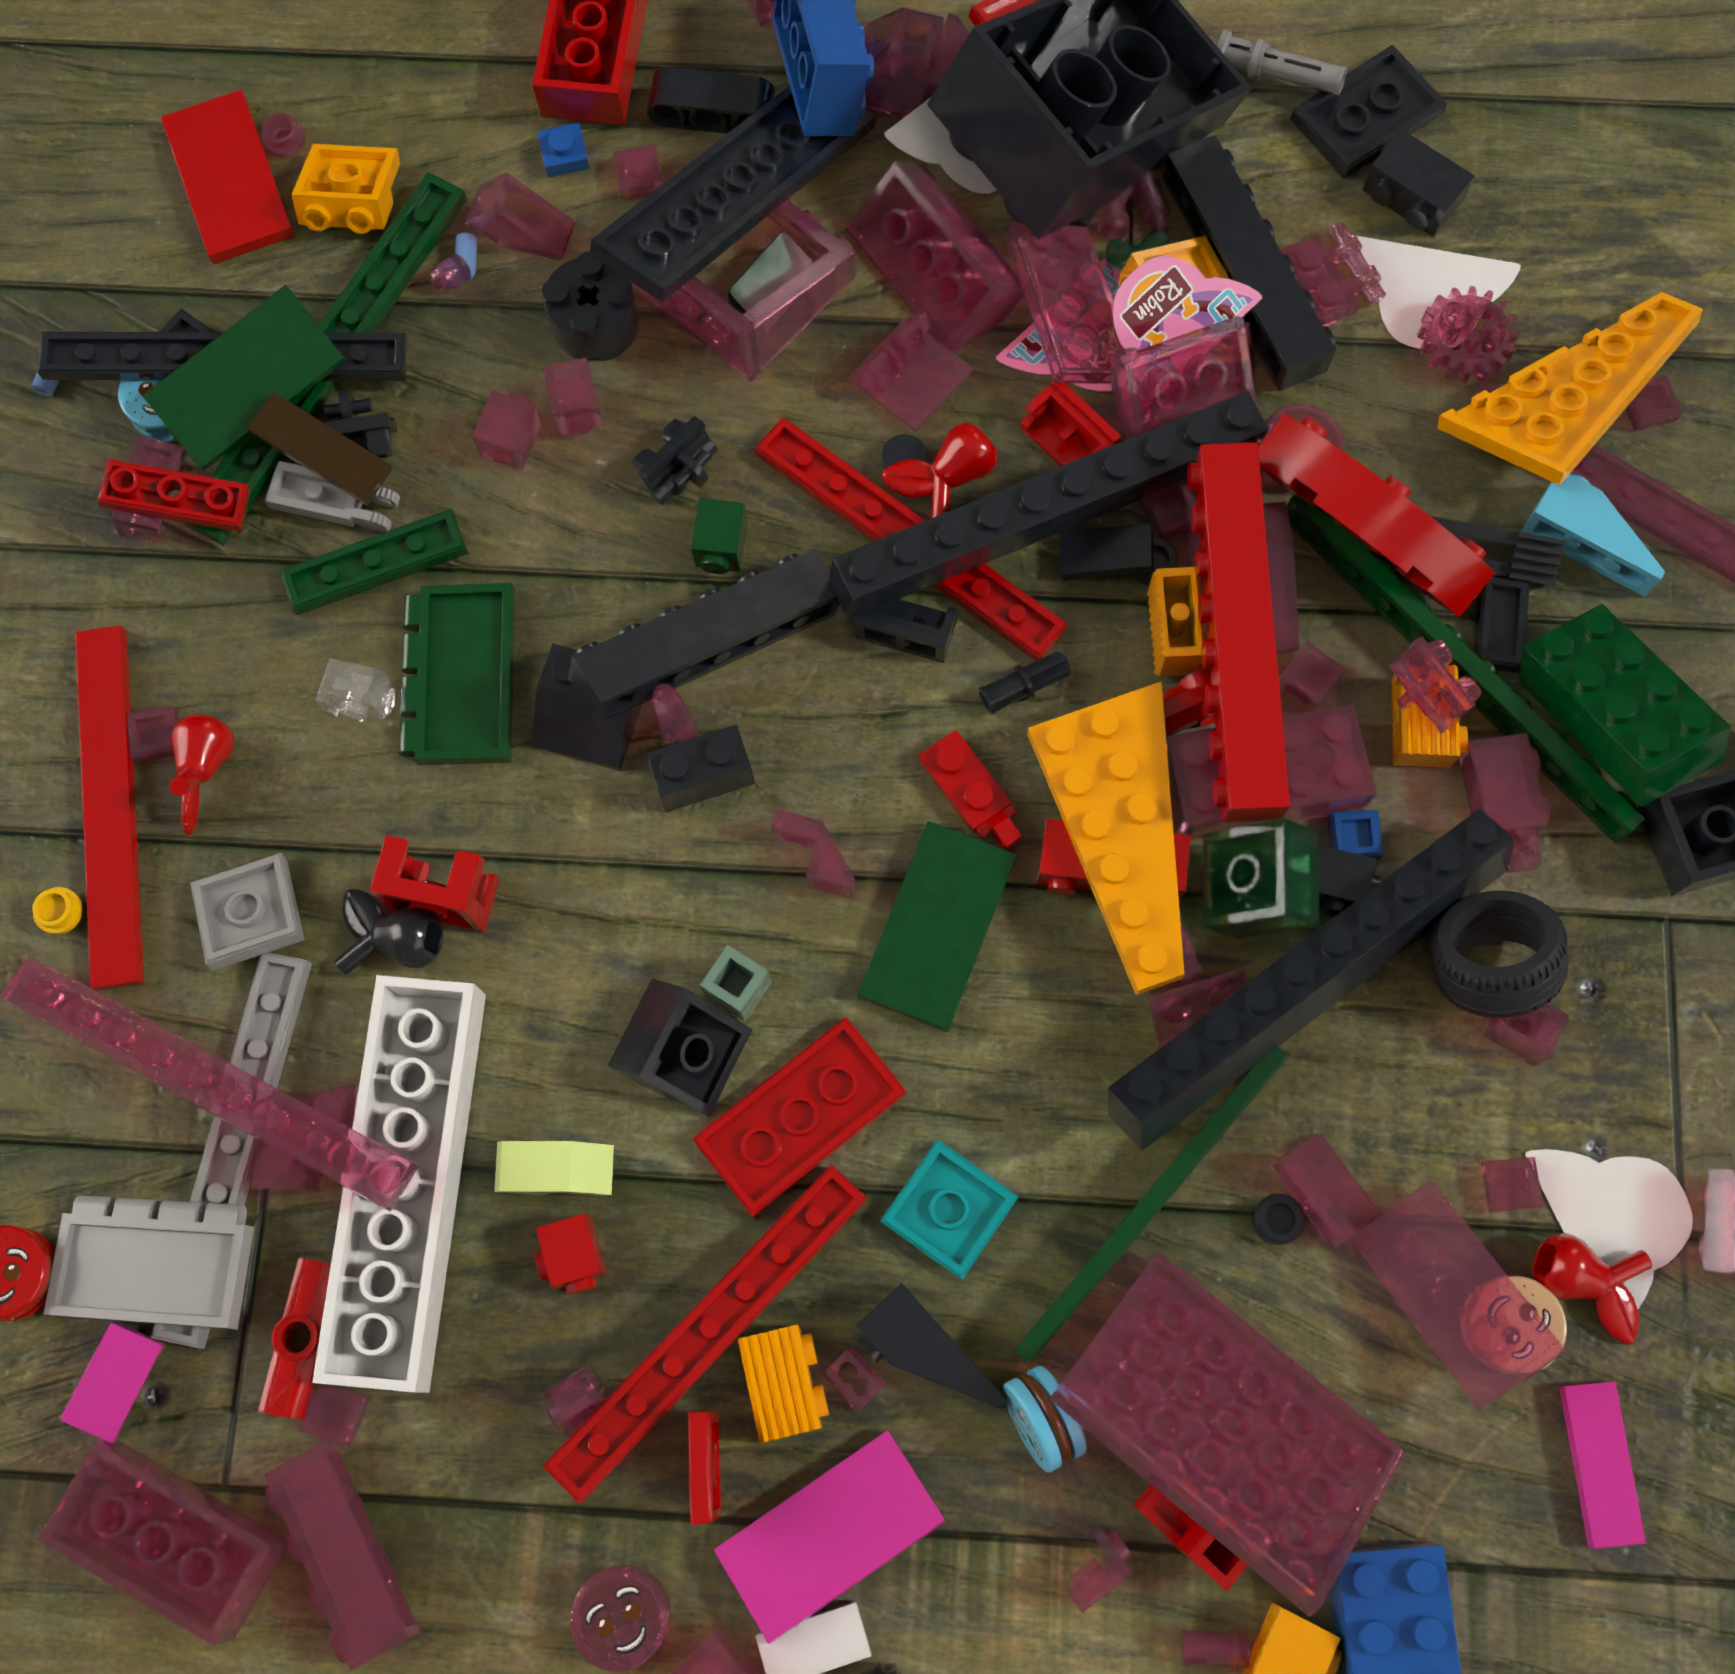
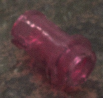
M1235 1627L1230 1628V1633L1183 1629V1666L1231 1667L1232 1673H1238L1239 1668L1249 1667L1248 1634L1238 1633Z

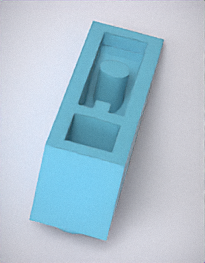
M1570 473L1560 486L1550 482L1521 530L1524 533L1566 540L1562 549L1564 550L1563 554L1643 597L1647 596L1665 574L1663 568L1602 490L1590 485L1587 479L1578 474Z

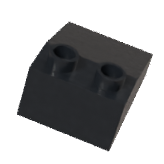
M1039 0L973 27L927 103V106L949 131L950 141L956 151L966 159L973 161L1004 198L1005 208L1012 219L1023 227L1028 228L1039 240L1094 212L1166 164L1168 153L1198 142L1224 125L1252 88L1178 0Z

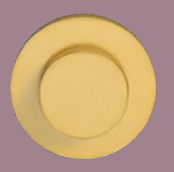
M50 888L40 893L35 899L32 909L33 918L36 925L49 934L60 935L67 933L76 927L82 917V901L76 893L67 888Z

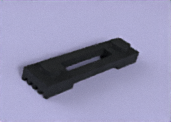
M1431 516L1453 535L1513 545L1509 563L1482 559L1495 572V576L1550 586L1556 585L1555 578L1559 573L1557 570L1561 564L1560 557L1563 556L1564 550L1562 549L1566 540Z

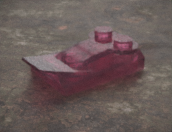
M1239 316L1143 349L1136 347L1125 348L1116 355L1110 367V379L1117 418L1127 439L1246 391H1249L1256 404L1253 380L1257 370L1250 323H1245L1244 318Z

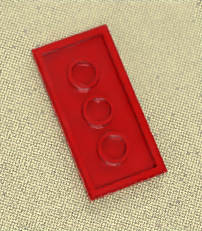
M242 89L160 117L208 257L213 265L295 236Z
M845 1016L694 1136L692 1140L754 1218L907 1095V1091Z

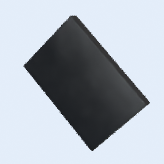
M1391 45L1348 73L1339 96L1321 91L1294 108L1290 120L1340 176L1345 179L1377 158L1401 129L1409 134H1413L1442 115L1447 107V103L1398 49Z

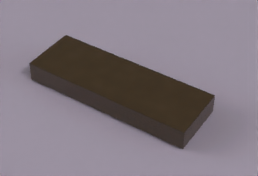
M272 392L247 428L253 436L366 506L370 504L393 470L389 463L275 392Z

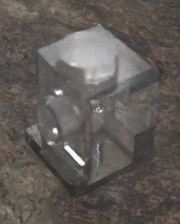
M329 658L315 702L330 717L337 718L338 713L347 718L357 721H366L367 716L383 720L384 716L389 715L393 710L396 691L383 670Z

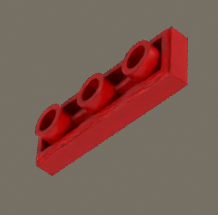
M107 459L98 503L102 508L241 532L250 489L248 484ZM171 491H181L177 496H167Z

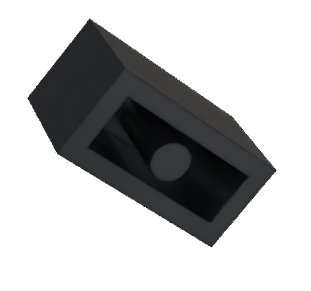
M1401 129L1371 165L1362 191L1370 195L1379 205L1387 206L1404 217L1414 228L1422 229L1434 237L1464 201L1475 175Z
M737 724L646 753L666 813L755 784L752 768Z

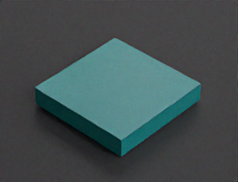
M937 1139L880 1222L962 1281L1019 1196Z

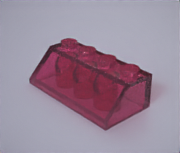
M894 162L846 228V231L948 355H954L1002 323L1029 290L1028 286L925 164Z

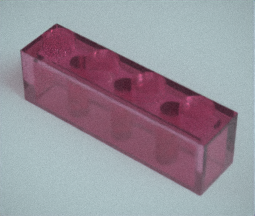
M336 1442L320 1443L265 1473L264 1475L269 1484V1487L265 1489L267 1501L273 1512L277 1516L282 1515L290 1532V1535L286 1537L288 1549L293 1559L299 1565L304 1564L312 1582L308 1584L310 1599L316 1610L321 1614L325 1612L333 1630L329 1635L330 1644L337 1659L341 1663L347 1662L350 1671L421 1633Z

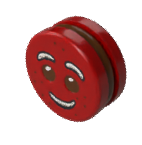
M0 1225V1321L22 1320L37 1313L45 1306L56 1250L44 1235L32 1229Z

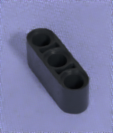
M662 67L657 69L653 75L647 116L653 123L663 127L728 134L772 100L775 88L770 81L758 76Z

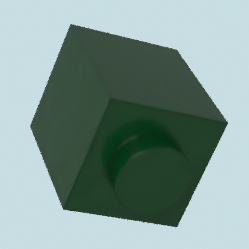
M699 498L691 545L696 567H701L704 571L712 574H725L728 570L740 572L748 526L745 503Z

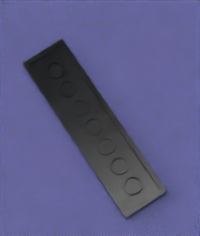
M788 86L592 238L590 254L663 303L873 130L877 114L865 108L864 116L858 118L854 136H804L790 86Z

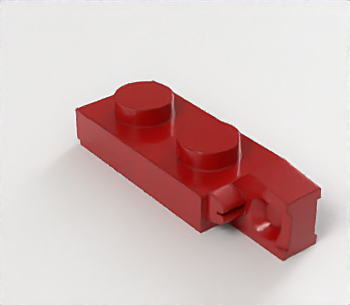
M954 730L918 755L920 765L972 833L976 832L982 839L991 834L998 845L1007 851L1021 843L1020 838L1022 835L1011 821V818L1016 816L1017 813L1011 805V800L957 730Z

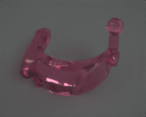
M666 683L657 685L653 691L654 699H651L650 702L661 739L667 743L675 741L674 736L681 741L698 737L693 715L676 689H673Z

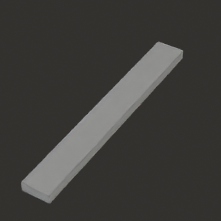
M269 952L259 957L190 1202H202L205 1204V1207L209 1203L245 1205L312 963L308 960ZM154 1324L151 1338L205 1349L210 1328Z

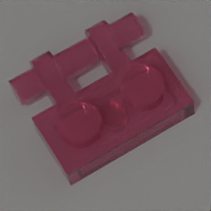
M1343 222L1335 224L1328 231L1334 242L1332 246L1325 248L1318 234L1280 250L1283 255L1286 254L1290 257L1294 265L1295 277L1302 290H1307L1311 294L1315 304V313L1323 327L1356 314L1360 304L1355 296L1364 293L1370 304H1375L1386 296L1384 289L1379 283L1382 278L1374 265L1367 263L1360 251L1362 249L1360 240L1355 233H1349ZM1345 261L1354 276L1344 279L1336 266L1337 264Z

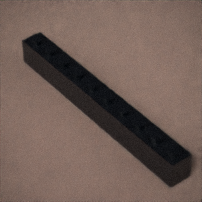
M1249 391L1243 392L834 557L832 559L829 581L849 620L857 615L871 611L1188 481L1189 463L1196 462L1200 445L1258 443L1259 446L1269 428Z
M1478 809L1109 1086V1117L1143 1151L1434 928L1438 918L1450 906L1463 898L1481 892L1506 873L1516 838L1482 810Z

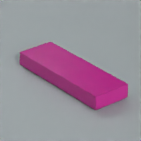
M1616 1381L1559 1386L1588 1548L1598 1549L1646 1544Z

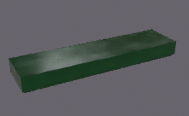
M451 508L279 571L292 610L298 616L469 554L456 516Z

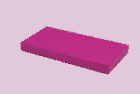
M887 1430L714 1549V1552L766 1641L771 1645L946 1521Z

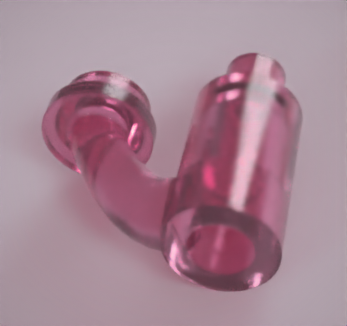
M1151 170L1147 172L1134 185L1110 200L1105 217L1097 225L1099 234L1104 236L1106 241L1113 242L1125 237L1130 231L1128 226L1130 219L1128 214L1122 211L1127 200L1132 197L1142 224H1149L1155 236L1165 234L1170 228L1166 219L1170 214V208L1156 171Z

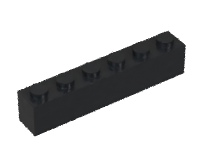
M1216 135L1168 153L1163 181L1194 237H1207L1229 279L1251 287L1262 296V299L1240 321L1278 390L1282 391L1327 372L1336 351L1333 333L1327 326L1323 327L1317 317L1311 294L1307 290H1302L1295 277V269L1290 257L1286 254L1283 255L1276 244L1273 227L1267 219H1262L1255 206V197L1252 189L1248 184H1243L1239 178L1231 152L1228 149H1223Z
M815 549L800 556L796 553L790 554L779 561L775 567L760 573L758 570L749 572L736 584L723 590L720 588L710 589L702 594L697 601L682 608L679 605L669 607L657 619L643 625L639 623L628 625L616 637L600 644L594 641L583 645L572 655L568 680L597 725L835 616L840 602L829 581L830 570Z

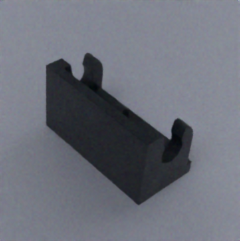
M897 599L857 615L855 621L856 639L944 663L958 621V609L949 607L947 612Z

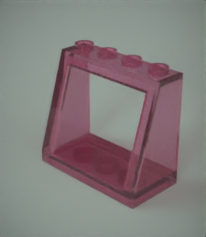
M790 199L786 200L768 217L820 258L744 314H741L695 276L663 303L631 282L632 287L750 382L856 277V258L852 245L844 237L831 234L822 227L821 222L809 210L802 211L790 202Z

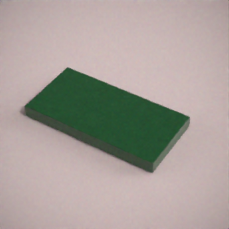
M285 284L142 397L199 468L205 471L251 435L247 428L272 392L292 403L344 363L346 359Z
M928 821L859 990L858 998L948 1033L1017 854Z

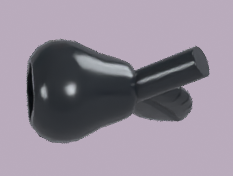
M359 889L347 890L343 900V916L347 928L359 940L334 961L340 971L346 975L349 974L375 951L409 968H423L435 961L441 951L444 935L441 922L433 911L422 908L410 909L408 906L396 913L383 916L381 906L372 895Z

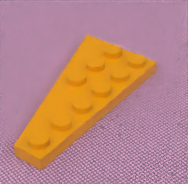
M1661 292L1621 314L1617 323L1603 331L1596 328L1584 335L1583 341L1570 349L1563 346L1509 376L1508 383L1489 393L1484 390L1473 396L1471 404L1456 412L1454 409H1450L1439 415L1437 429L1560 486L1700 321L1703 309Z

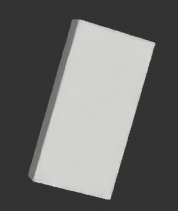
M856 1601L812 1615L771 1645L768 1644L762 1632L755 1636L766 1674H820L872 1656Z

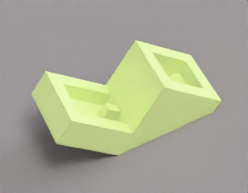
M576 1141L497 1142L494 1192L538 1196L553 1193L591 1196L612 1195L614 1145Z

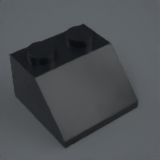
M552 643L537 685L531 736L532 747L620 771L643 704L596 725L568 680L572 655L577 650Z
M651 979L608 1067L654 1092L710 1117L753 1029L684 987Z

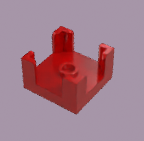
M385 835L369 890L392 913H396L408 906L410 909H427L434 912L441 924L485 933L500 879L496 874H482L485 860L481 855L465 851L456 852L447 885L428 881L431 867L427 862L406 856L409 842L406 839Z

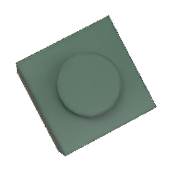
M727 945L700 984V987L705 997L746 1022L772 984V980L768 970Z

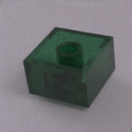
M1286 818L1203 834V928L1239 939L1319 926L1317 830Z

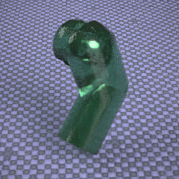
M1156 228L1139 245H1129L1127 241L1122 242L1121 238H1115L1106 245L1105 259L1113 269L1122 271L1132 253L1168 245L1169 240L1161 230Z

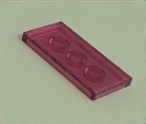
M1432 1179L1349 1237L1479 1412L1486 1409L1566 1352L1565 1348Z

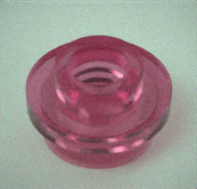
M276 113L265 120L261 137L265 148L271 154L285 157L295 154L302 148L305 143L306 134L302 124L297 119L286 113Z

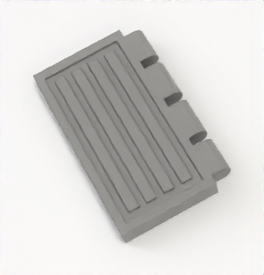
M78 1195L73 1203L72 1214H62L43 1315L238 1330L254 1227L245 1225L247 1218L245 1205L209 1203L205 1207V1204L202 1202L164 1200L160 1205V1202L154 1199L120 1197L115 1201L113 1197Z

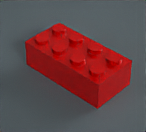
M549 0L532 83L541 117L625 125L648 0Z

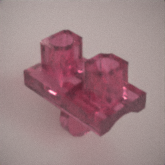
M1422 636L1414 640L1407 650L1394 660L1389 667L1406 690L1397 700L1401 709L1405 710L1416 704L1423 714L1429 717L1439 732L1443 733L1455 725L1475 706L1474 701L1481 695V690L1472 678L1464 676L1456 680L1447 666L1452 662V652L1442 640L1427 643Z

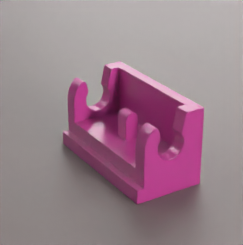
M110 1323L59 1421L110 1443H115L121 1427L165 1346L163 1345L164 1343L124 1324Z

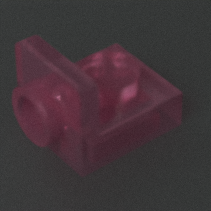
M1096 1526L1089 1532L1107 1559L1099 1564L1094 1557L1070 1575L1074 1585L1066 1591L1082 1613L1133 1574L1125 1563L1133 1556L1114 1529L1107 1535L1099 1526Z

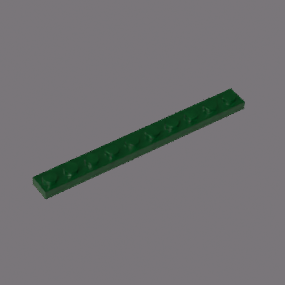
M430 172L426 173L319 323V326L325 333H374L467 202L464 190ZM319 381L292 402V404L315 417L340 381ZM251 434L225 455L210 478L249 485L250 493L245 512L246 515L273 477L278 462H283L287 456ZM184 522L186 526L222 546L226 544L234 532Z
M1296 495L1290 498L1282 519L1431 665L1436 664L1440 666L1445 664L1447 666H1458V681L1466 683V699L1608 838L1616 844L1645 820L1637 811L1634 801L1625 793L1616 791L1602 777L1600 769L1593 761L1581 757L1567 743L1565 735L1559 728L1546 723L1532 710V705L1528 698L1521 692L1512 690L1500 679L1493 664L1483 657H1478L1467 647L1458 630L1451 625L1444 624L1430 611L1428 602L1420 594L1411 592L1397 579L1394 569L1387 562L1378 560L1364 547V544L1336 524L1334 518L1317 505L1312 507Z

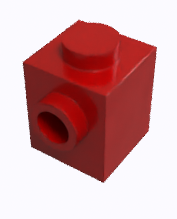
M583 1213L536 1228L541 1251L535 1253V1262L542 1282L549 1280L551 1288L557 1290L566 1288L567 1296H571L596 1288L595 1279L607 1276L591 1216Z

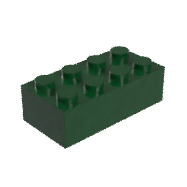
M1603 604L1590 609L1523 646L1519 682L1640 807L1647 805L1723 762L1732 727Z

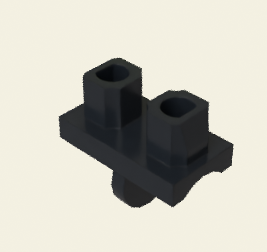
M350 388L339 390V403L325 405V413L328 419L343 417V419L324 422V424L348 439L362 438L363 448L379 458L392 456L391 433L398 432L396 419L394 417L390 418L387 412L358 417L360 413L372 412L370 398L355 400Z
M695 416L687 423L674 418L664 428L662 438L666 444L657 453L651 449H643L632 459L633 466L644 481L652 497L662 505L689 481L702 487L709 480L703 467L712 459L711 457L718 449L707 435L704 422Z

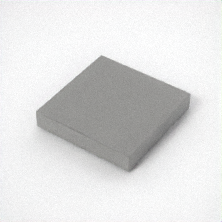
M282 852L190 883L205 964L211 971L305 940L288 861Z

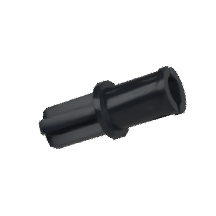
M1054 652L1023 668L1020 665L1014 666V672L979 687V695L990 715H993L996 711L1025 697L1029 700L1035 698V692L1069 676L1071 668L1064 654Z

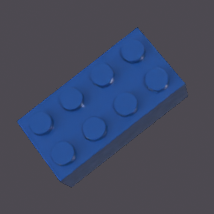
M774 0L771 19L804 136H854L858 118L863 117L865 114L866 98L864 92L866 83L871 82L874 76V59L872 54H867L864 26L857 21L855 0Z
M1427 1541L1324 1549L1335 1635L1341 1638L1337 1649L1342 1651L1339 1664L1340 1674H1461L1444 1546Z

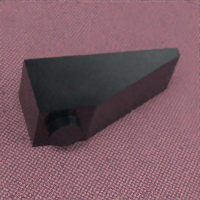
M902 1283L856 1325L863 1333L856 1341L876 1364L885 1358L894 1367L996 1408H1000L1007 1401Z

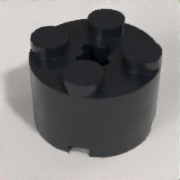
M590 251L583 252L578 258L562 264L543 285L544 306L554 337L562 350L571 357L586 361L585 358H599L600 361L611 360L625 352L634 342L638 331L639 317L631 282L590 254Z

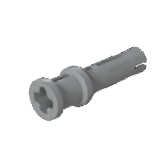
M1225 29L1221 33L1217 47L1235 69L1247 73L1249 79H1259L1262 75L1333 93L1337 96L1340 95L1346 79L1348 68L1346 66H1338L1270 48V43H1267L1265 39L1259 38L1254 42L1232 36V31Z

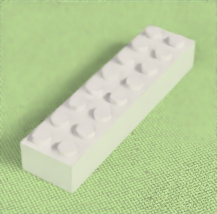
M376 975L312 1383L415 1393L430 1392L486 994L474 983Z

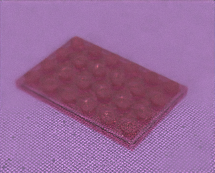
M1159 1251L1145 1265L1049 1398L1309 1617L1319 1611L1406 1453Z

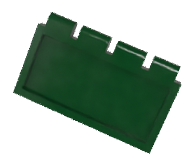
M512 583L421 586L420 594L406 595L404 597L403 629L419 631V633L403 635L401 671L406 674H418V676L401 678L400 715L403 717H416V720H404L399 723L398 754L400 756L415 757L418 765L512 763L515 589Z

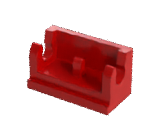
M1059 376L1026 406L1025 410L1029 414L1020 422V429L1059 466L1121 441V436Z

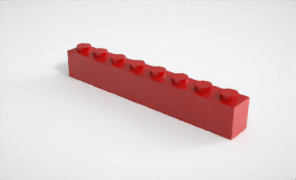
M1258 443L1200 445L1196 462L1189 463L1188 488L1189 491H1196L1197 506H1193L1191 511V529L1193 535H1200L1201 550L1195 551L1194 566L1196 579H1203L1205 593L1200 594L1198 598L1199 622L1207 623L1208 639H1203L1202 665L1203 668H1211L1212 685H1206L1205 689L1207 714H1214L1215 731H1210L1209 755L1211 760H1218L1219 778H1214L1212 784L1214 807H1222L1223 823L1282 821L1290 808Z

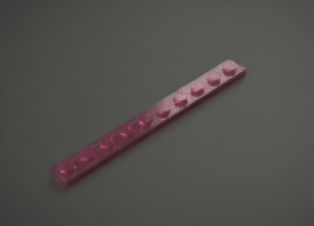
M31 956L26 959L0 995L1 998L13 1006L389 1212L392 1211L419 1168L406 1157Z

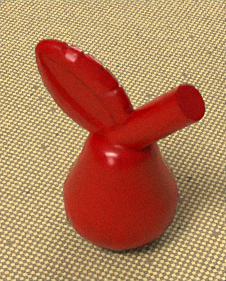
M965 422L957 424L946 434L941 449L932 464L912 459L899 461L887 467L882 472L881 477L888 487L905 497L921 498L932 495L931 518L949 512L950 488L953 489L989 475L996 468L998 453L989 438L976 425Z
M193 714L183 717L174 725L171 735V746L178 775L172 779L169 788L174 795L182 796L181 821L183 831L188 836L193 834L197 822L200 783L209 781L219 767L230 758L235 740L229 726L220 719L205 714Z
M1556 1234L1545 1240L1538 1248L1533 1260V1279L1544 1285L1561 1301L1595 1299L1597 1314L1607 1332L1625 1345L1633 1344L1638 1334L1639 1314L1632 1294L1623 1283L1652 1268V1261L1648 1254L1643 1250H1639L1608 1266L1594 1253L1586 1242L1572 1234Z

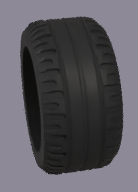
M1487 891L1470 895L1454 903L1448 910H1445L1433 928L1431 953L1433 972L1437 985L1451 1003L1471 1014L1488 1018H1512L1532 1013V1011H1537L1540 1007H1544L1546 1003H1550L1561 991L1567 978L1568 941L1565 927L1558 914L1550 906L1527 894L1513 891ZM1493 941L1519 943L1536 952L1532 957L1521 963L1504 967L1483 966L1463 957L1470 949Z

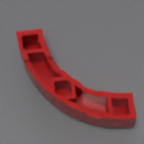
M1284 413L1258 447L1260 469L1312 507L1317 505L1333 517L1336 524L1358 541L1396 565L1395 570L1415 585L1428 598L1460 618L1495 574L1482 560L1487 554L1486 551L1467 537H1463L1460 541L1440 523L1410 501L1408 497L1412 491L1398 479L1389 475L1384 481L1357 460L1326 440L1325 437L1328 432L1315 421L1305 417L1300 423Z

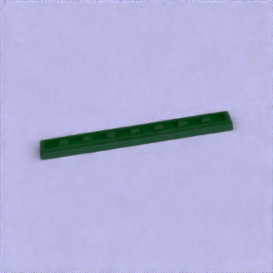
M1277 1047L1251 1067L1013 1349L1012 1352L1023 1362H1033L1286 1061L1287 1054L1281 1048Z

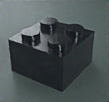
M1735 770L1682 784L1647 805L1637 807V811L1645 818L1642 821L1672 897L1735 879Z

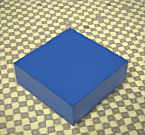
M1378 810L1330 812L1327 820L1331 848L1377 860L1384 856Z

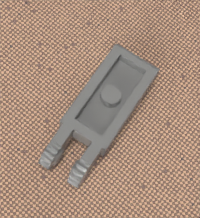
M282 461L277 464L264 501L270 509L355 527L356 524L366 530L379 533L389 531L392 524L389 518L380 513L361 509L362 503L307 468ZM380 487L371 503L396 508L400 495L394 492V490Z

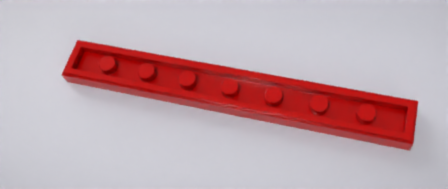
M784 417L777 422L754 448L755 455L873 542L926 521ZM986 564L933 585L1035 661L1044 658L1067 630L1068 624Z
M121 625L75 632L90 988L96 991L145 984L127 631Z
M831 1164L542 1467L581 1505L864 1205L867 1197Z

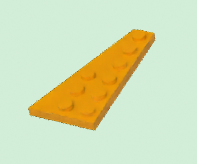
M1161 681L1029 727L1027 732L1135 995L1180 980L1184 976Z

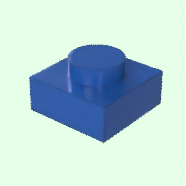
M579 122L537 131L548 177L590 169Z

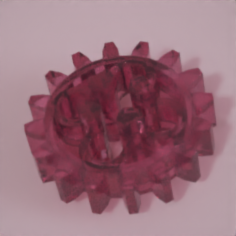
M1470 286L1466 295H1461L1456 287L1451 289L1447 299L1439 294L1435 298L1432 307H1427L1421 319L1422 325L1417 333V338L1424 340L1419 350L1420 353H1432L1433 355L1429 367L1432 369L1443 365L1445 367L1443 377L1447 379L1453 372L1460 373L1462 383H1467L1470 375L1474 373L1480 382L1486 380L1490 371L1499 374L1505 363L1510 361L1517 348L1514 345L1520 336V331L1512 329L1518 319L1517 315H1505L1503 313L1508 302L1504 300L1497 304L1491 301L1493 291L1490 290L1483 297L1477 296L1475 286ZM1477 320H1485L1478 332L1472 331ZM1459 336L1462 338L1466 337L1460 349H1451ZM1485 348L1486 350H1488V353L1483 352L1482 350Z

